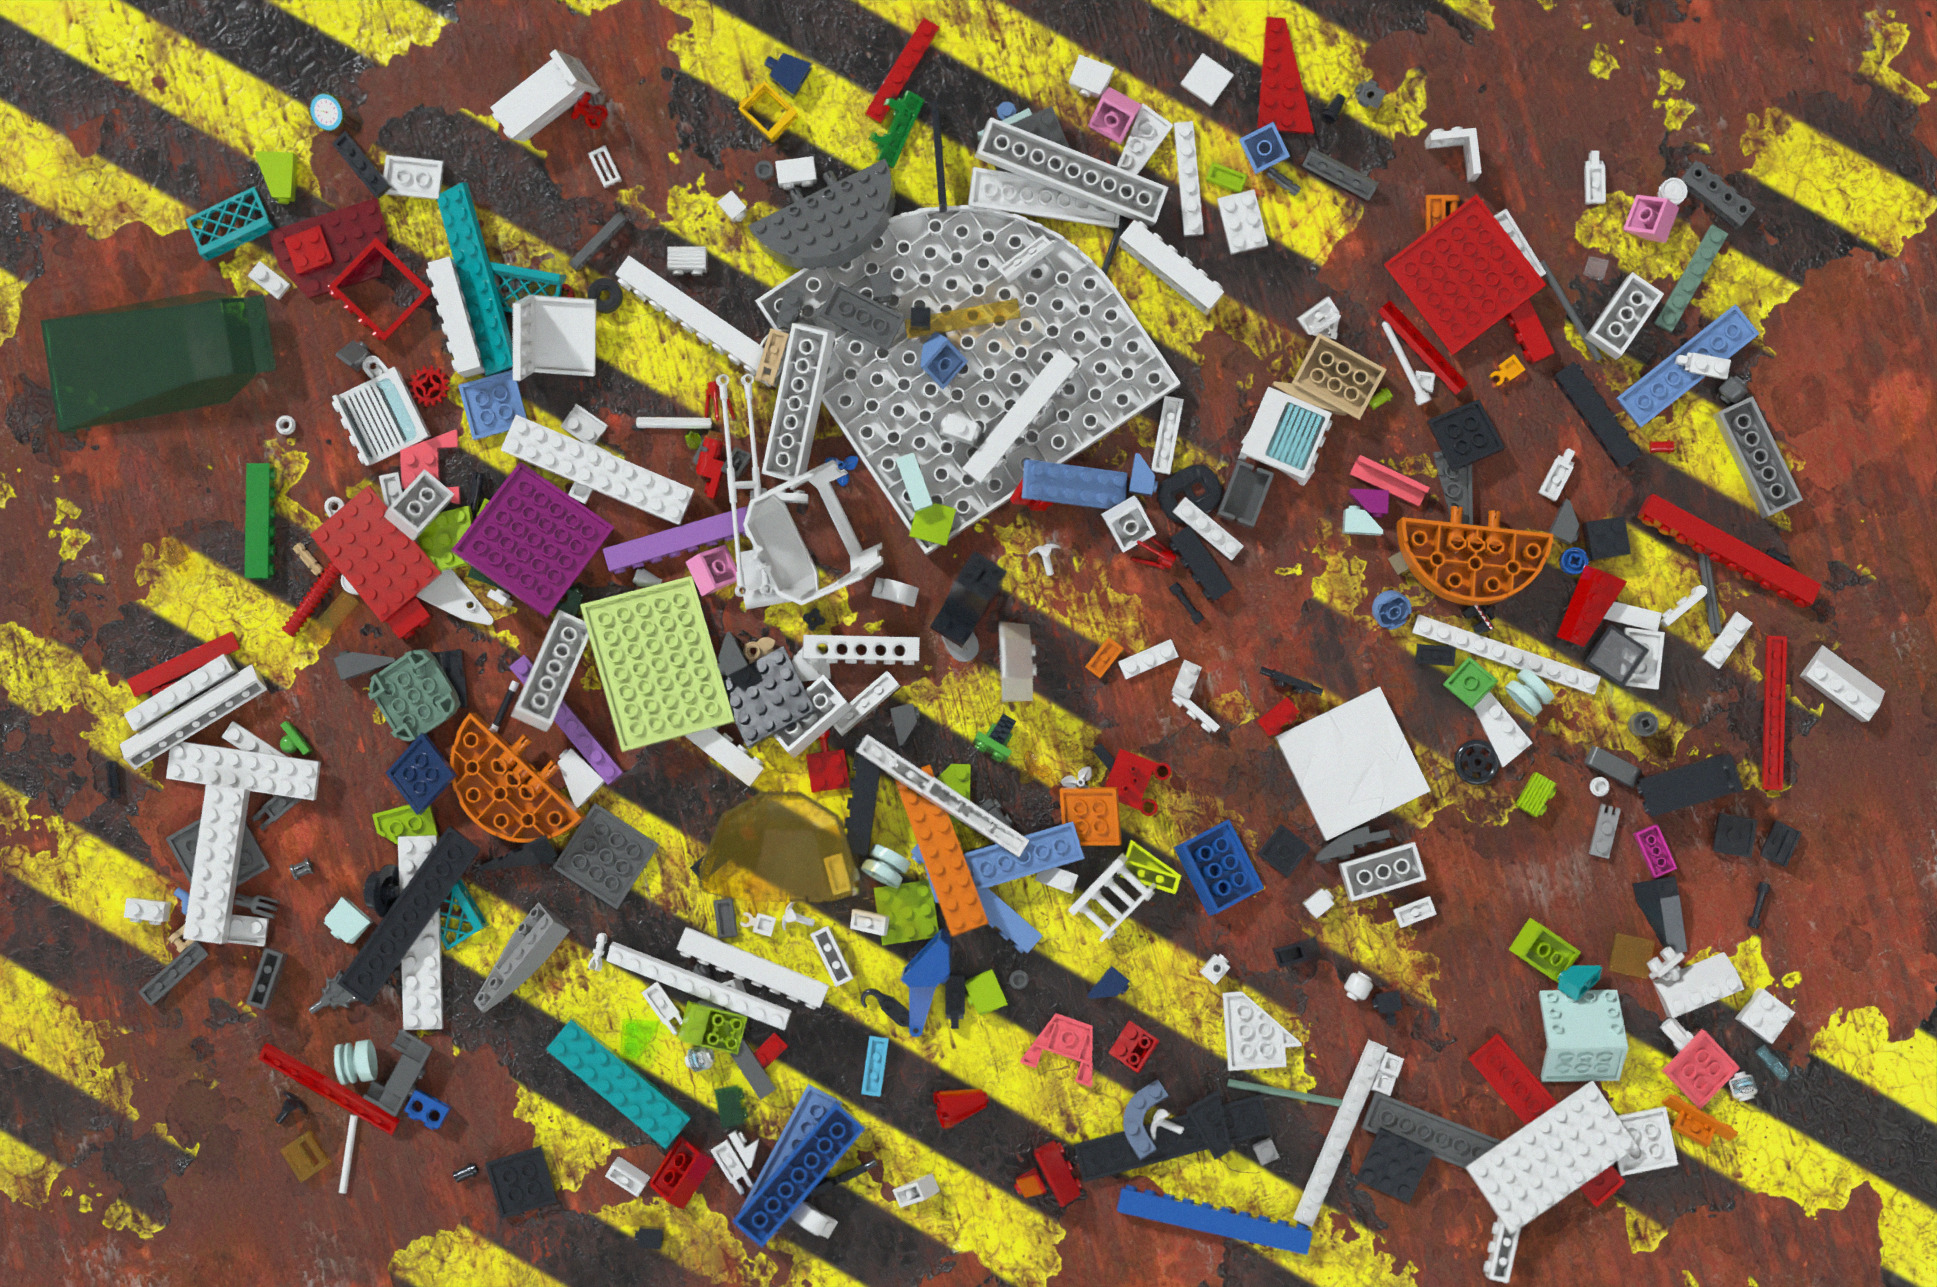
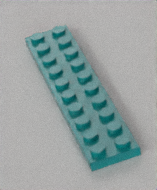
M462 182L440 193L437 202L453 260L456 263L455 267L470 315L482 364L485 368L486 377L513 367V344L468 183Z

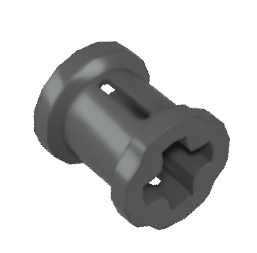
M305 858V861L296 865H290L291 874L296 881L306 874L315 873L314 866L309 858Z

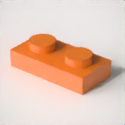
M1108 637L1085 668L1100 679L1124 648Z

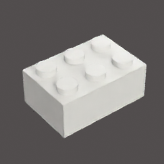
M424 469L392 503L384 517L411 540L415 541L449 504L454 493Z

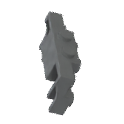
M403 1028L399 1029V1034L391 1044V1047L404 1054H402L386 1086L376 1080H372L367 1094L363 1097L395 1117L398 1116L406 1099L409 1096L412 1097L417 1089L415 1085L418 1079L421 1080L427 1071L425 1069L426 1062L434 1049V1046L419 1039L418 1036L409 1031L403 1030Z

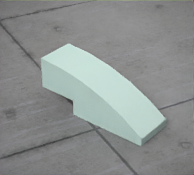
M914 452L896 458L914 511L917 512L933 506Z

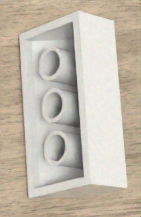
M1823 645L1800 675L1801 678L1861 722L1871 719L1879 708L1885 693L1882 688Z
M1725 952L1682 968L1678 971L1680 977L1676 981L1671 979L1665 981L1663 977L1652 981L1665 1013L1670 1018H1675L1744 989L1736 969Z

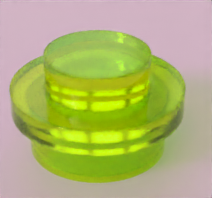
M690 431L685 436L688 447L697 450L702 442L700 435Z

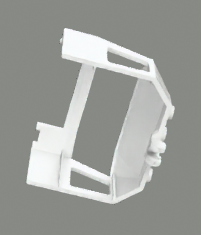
M834 460L803 473L750 500L743 524L745 533L750 538L755 552L749 558L750 560L760 558L761 561L755 567V570L763 569L767 573L771 587L776 591L777 595L800 605L856 582L883 565V557L879 555V550L882 549V542L862 550L830 482L848 474L845 469L840 470L837 468L838 463ZM806 481H809L818 489L850 555L851 572L820 590L817 568L786 504L774 495V493L787 487L794 489Z

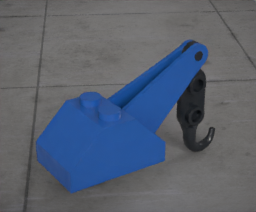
M941 929L903 968L900 980L909 987V1010L893 996L881 993L874 988L866 989L861 994L860 1001L863 1007L867 1008L865 998L868 995H873L877 998L882 1011L895 1023L902 1027L907 1026L911 1036H921L935 988L940 982L944 984L950 977L949 973L951 972L952 963L951 936L944 929Z

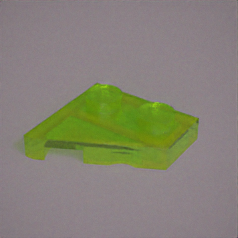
M623 1018L620 1058L640 1059L660 1025V1021Z

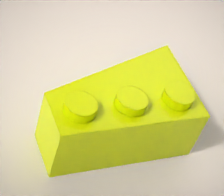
M1130 840L1125 855L1128 858L1124 863L1126 865L1125 868L1142 884L1151 886L1154 882L1156 884L1155 888L1176 894L1181 875Z

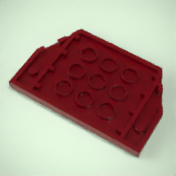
M377 198L268 231L279 268L309 299L328 294L331 291L328 286L375 238L386 247L387 241H389V232L379 199ZM320 225L334 262L297 275L284 238ZM375 248L337 288L340 290L382 277L383 264L386 257Z

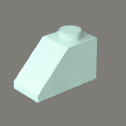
M1349 506V509L1343 511L1342 534L1375 536L1383 534V529L1366 510H1360V506Z

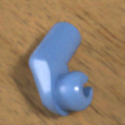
M178 887L174 892V896L182 900L181 911L184 915H187L190 894Z

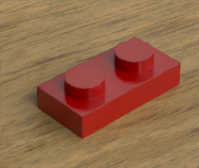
M774 1032L754 1054L764 1069H766L788 1045Z

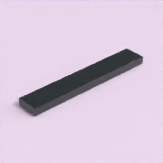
M931 101L939 213H945L947 211L939 102Z

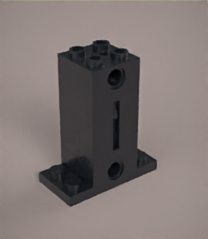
M974 550L955 579L940 612L930 628L963 648L1002 588L1001 584L1008 571Z
M1729 750L1639 778V783H1636L1639 795H1644L1645 801L1642 802L1645 813H1650L1651 817L1734 792L1744 791Z

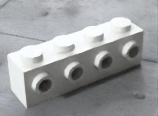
M1499 1217L1492 1227L1494 1237L1493 1241H1490L1488 1245V1253L1490 1255L1489 1260L1485 1261L1484 1272H1486L1485 1275L1489 1279L1509 1283L1520 1228L1510 1234Z

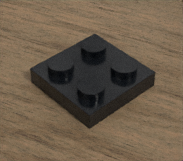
M1718 813L1712 851L1752 858L1758 820Z
M1279 824L1257 855L1288 878L1311 847L1282 824Z

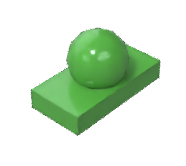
M285 721L280 725L287 734L280 741L282 751L290 754L299 749L303 755L307 756L313 752V749L291 722Z

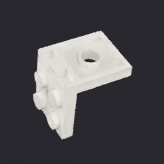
M1454 127L1450 131H1444V129L1433 130L1425 140V149L1463 145L1467 182L1476 181L1481 174L1476 128L1463 129V127Z

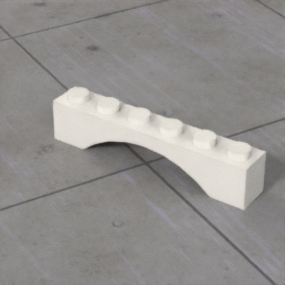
M222 654L126 712L124 716L133 731H141L155 723L179 704L226 680L239 671L230 656Z

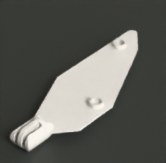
M452 569L441 571L443 574L416 596L462 620L485 625L493 623L492 616ZM471 603L473 608H468L466 605Z

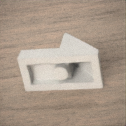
M736 1129L728 1136L749 1169L753 1165L759 1139L746 1146L747 1140L742 1132L738 1133Z

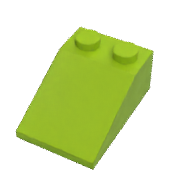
M1529 918L1509 948L1512 953L1557 983H1559L1558 977L1563 970L1569 969L1581 953L1531 918Z

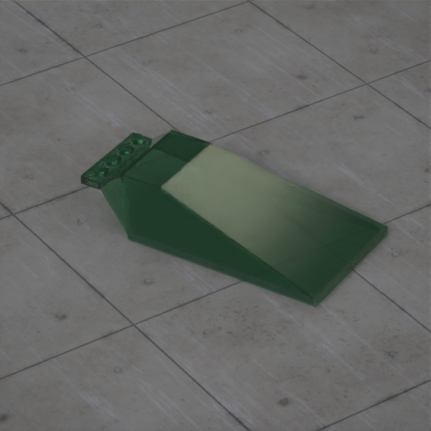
M207 290L40 320L59 433L230 403L229 401L258 374L277 371L266 301L263 294L242 298Z

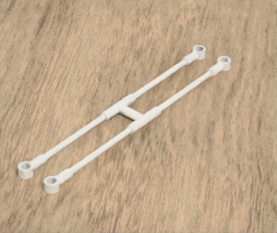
M721 374L716 378V384L719 386L720 399L722 400L727 451L729 501L732 507L737 563V587L735 588V594L738 597L747 595L748 588L745 586L744 572L742 571L736 489L753 488L754 498L761 494L752 409V384L754 377L751 374H745L741 377L748 407L753 481H735L727 409V384L729 383V377L726 374ZM721 377L724 378L725 383L721 382ZM746 377L749 378V380H750L749 383L746 382V380H745ZM762 569L760 593L766 596L773 592V588L767 573ZM765 586L768 587V593L764 590ZM740 588L743 589V591H744L743 594L740 593V591H739Z

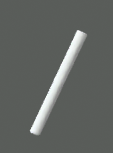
M350 1115L339 1193H347L358 1120L356 1115Z

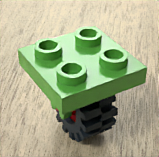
M1002 714L997 724L993 723L986 735L980 731L977 733L973 741L975 748L980 752L984 753L987 751L992 754L991 758L997 762H1006L1012 752L1006 746L1013 735L1010 731L1016 721Z

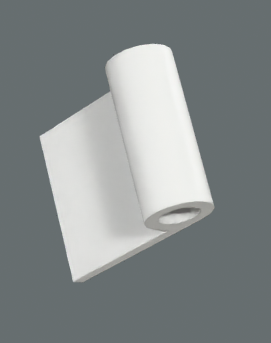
M754 550L740 552L744 582L748 588L747 595L743 596L746 610L792 602L777 595L775 590L769 595H762L760 593L762 585L761 570H755V567L761 563L760 558L750 560L749 556L755 554ZM765 586L764 590L768 593V587Z

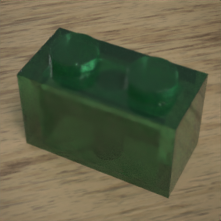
M738 1083L716 1088L714 1092L721 1127L745 1124L746 1118H748L747 1107H743L742 1099H745L743 1087L739 1088Z

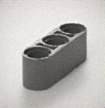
M1593 745L1584 761V764L1632 788H1634L1642 772L1640 768Z

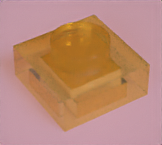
M177 542L162 550L171 568L190 559L181 542Z

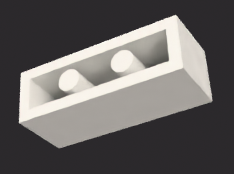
M828 925L810 934L835 986L837 987L853 979L854 976L830 926Z

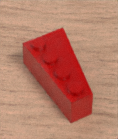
M1585 565L1556 637L1584 647L1628 581Z

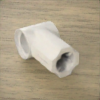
M1675 1018L1667 1019L1660 1026L1679 1052L1694 1038Z

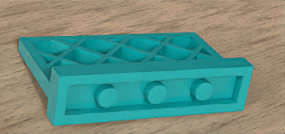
M255 187L186 219L198 247L197 250L206 262L275 229ZM254 194L255 200L252 205L244 203L246 197ZM233 203L238 204L235 213L227 211L229 205ZM243 206L251 208L247 217L239 215ZM255 210L262 212V218L258 220L251 219ZM216 211L221 212L218 222L210 219L212 213ZM226 214L233 216L230 226L222 223ZM238 218L246 220L241 228L234 227ZM199 219L204 221L201 230L194 228L192 223ZM208 222L216 224L213 234L205 231ZM220 226L228 228L226 235L222 237L217 235ZM203 234L210 236L209 243L202 246L200 241Z
M490 262L493 276L495 274L500 275L504 280V283L497 287L499 297L502 300L501 304L506 306L502 307L503 311L513 312V308L509 306L507 301L513 296L517 301L520 300L517 293L524 288L529 295H538L540 292H543L545 296H549L545 289L551 284L557 285L556 293L553 296L561 297L562 285L566 281V275ZM515 278H518L522 284L517 290H514L510 284ZM535 281L540 289L532 294L528 285ZM507 285L512 293L504 298L499 290Z
M461 878L451 891V900L445 899L444 901L450 903L448 913L440 911V915L447 916L445 926L441 925V940L447 950L489 925ZM454 904L461 907V917L452 914ZM451 917L460 920L458 930L449 928ZM463 921L470 922L473 930L469 933L461 931ZM448 931L457 933L456 940L451 944L447 939Z

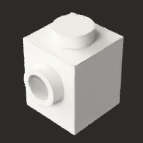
M1213 954L1199 972L1216 985L1230 967L1227 965L1229 961L1221 954L1219 956Z

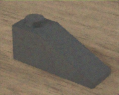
M349 650L338 653L339 656L334 658L340 679L343 681L387 667L398 660L393 657L356 653Z

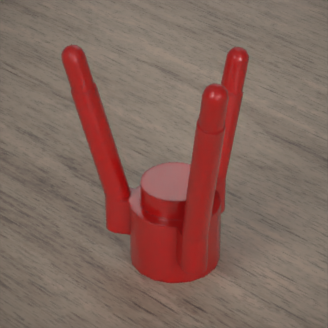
M716 381L707 383L708 389H706L704 418H708L711 396V399H714L716 421H719L718 399L720 398V390ZM728 397L727 407L732 419L735 420L736 417Z
M1154 537L1149 539L1163 551L1159 552L1139 540L1137 541V544L1158 555L1157 561L1160 563L1135 557L1131 558L1132 561L1155 566L1162 570L1165 567L1171 568L1176 559V555L1172 554L1173 551L1167 549Z

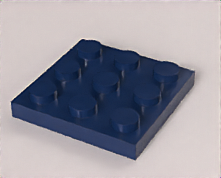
M421 733L386 772L416 815H422L457 776L426 733Z

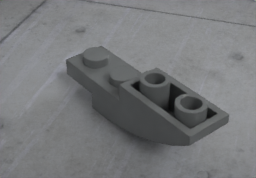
M1368 826L1354 829L1329 842L1314 856V860L1324 864L1332 862L1331 858L1339 857V860L1351 858L1350 854L1355 853L1353 845H1356V848L1368 846L1367 842L1374 841L1375 844L1384 843L1386 838L1391 837L1389 830H1382L1370 833Z

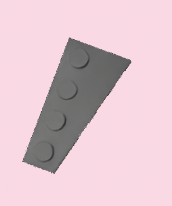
M1432 452L1449 517L1451 518V507L1457 506V509H1459L1460 506L1463 507L1462 524L1473 525L1472 464L1452 472L1442 452Z

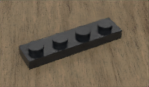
M344 131L332 143L375 198L380 199L392 187L347 131Z

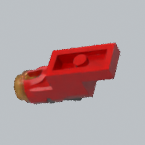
M709 430L708 435L706 434L693 458V462L696 464L697 475L711 480L705 486L704 493H707L706 497L716 500L723 476L721 468L725 463L718 460V458L721 459V449L724 440L722 439L723 434Z

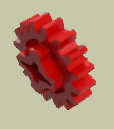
M433 365L430 366L429 370L426 366H423V371L416 369L417 375H411L414 380L413 382H408L409 385L413 386V388L409 389V392L414 393L412 399H418L417 403L419 405L424 402L426 407H429L430 403L436 407L437 401L442 404V398L449 397L446 391H451L447 387V384L451 382L445 379L447 377L446 373L441 374L442 370L440 368H437L435 371ZM435 376L440 378L442 384L436 382ZM431 383L433 385V388L430 387L428 390L426 388V385H430ZM418 389L423 391L424 398L419 394Z

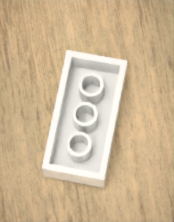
M1632 272L1626 277L1585 339L1617 360L1625 352L1664 293Z
M824 675L806 689L817 712L774 735L793 758L799 755L852 709Z
M1415 842L1338 864L1349 901L1359 900L1426 880Z

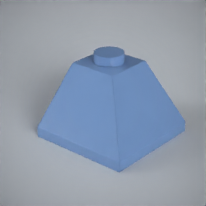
M935 331L923 344L920 367L941 389H944L968 360L947 338Z

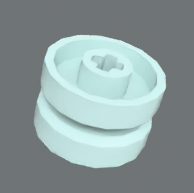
M1523 668L1517 674L1518 681L1511 680L1505 686V690L1522 709L1534 717L1542 711L1541 703L1549 704L1555 698L1548 686L1526 668Z
M873 844L869 852L872 859H865L861 870L879 882L899 888L903 880L899 873H906L911 863L894 851Z

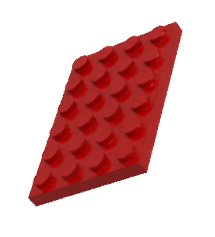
M368 485L310 535L379 620L385 623L443 573L416 541L411 540L384 517L388 507L373 488Z

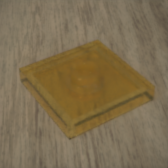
M1615 933L1608 971L1647 979L1649 973L1647 963L1652 958L1655 941Z

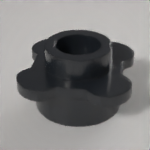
M813 608L812 612L803 615V620L809 625L808 629L814 631L817 626L825 624V618L821 617L819 614L820 610L817 608Z

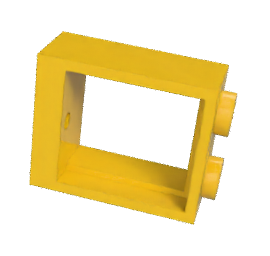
M764 81L753 88V93L749 98L745 97L739 103L740 107L738 109L740 114L773 144L799 116L798 112ZM765 93L786 111L785 115L769 131L748 113L750 108Z

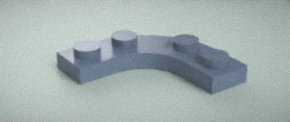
M1158 1079L1138 1091L1130 1099L1124 1113L1123 1124L1126 1138L1140 1160L1156 1151V1147L1144 1129L1143 1119L1151 1107L1168 1097Z

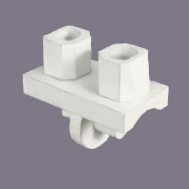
M1666 947L1660 952L1665 960L1663 963L1658 957L1651 959L1647 963L1651 970L1649 977L1652 980L1663 976L1665 981L1669 979L1676 981L1680 977L1678 971L1681 970L1676 964L1685 956L1682 952L1676 953L1671 947Z

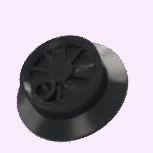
M388 864L381 868L380 871L370 873L364 885L363 895L366 905L370 909H374L381 918H384L400 895L399 867L393 864Z

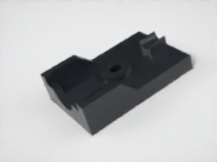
M464 650L430 652L437 659L455 688L461 703L459 708L469 707Z

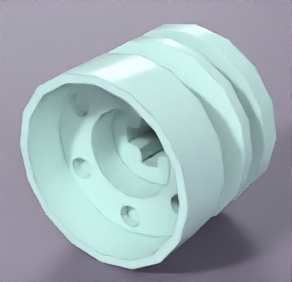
M370 1039L357 1041L355 1050L351 1043H346L345 1046L343 1044L336 1045L334 1063L340 1084L346 1085L349 1081L355 1083L358 1076L362 1082L377 1078V1056L374 1044Z

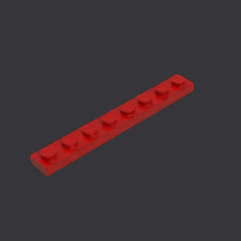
M1766 636L1762 755L1763 790H1783L1787 636Z
M269 1043L263 1046L259 1056V1060L391 1136L396 1131L400 1122L398 1117L387 1113L377 1105L317 1072L310 1066L296 1060L294 1057L289 1056Z

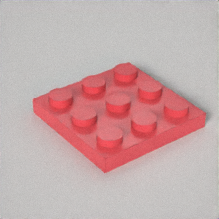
M1701 1029L1662 1072L1701 1110L1740 1067L1706 1031Z

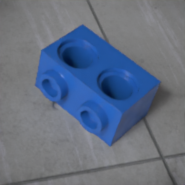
M418 1088L414 1091L404 1111L408 1113L407 1116L416 1121L420 1119L425 1122L424 1125L435 1130V1128L439 1129L442 1127L452 1106ZM416 1101L422 1102V1111L416 1110ZM433 1110H437L440 1113L439 1120L432 1118L431 1113Z

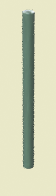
M1228 1079L1227 1087L1340 1107L1343 1103V1099Z

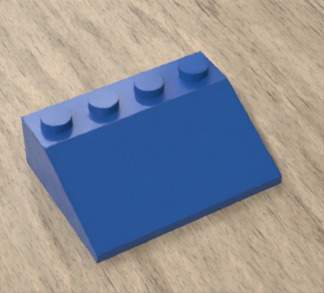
M1229 819L1174 847L1208 916L1217 914L1264 889Z

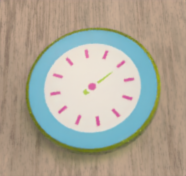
M320 93L312 99L310 114L312 120L319 128L332 131L342 125L344 121V108L336 96L330 93Z

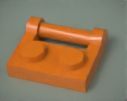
M1459 195L1425 196L1426 232L1446 218V202L1450 203V214L1458 208V202H1460Z

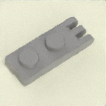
M1601 804L1589 854L1609 859L1621 809L1616 807L1613 815V806H1608L1605 813L1606 805Z

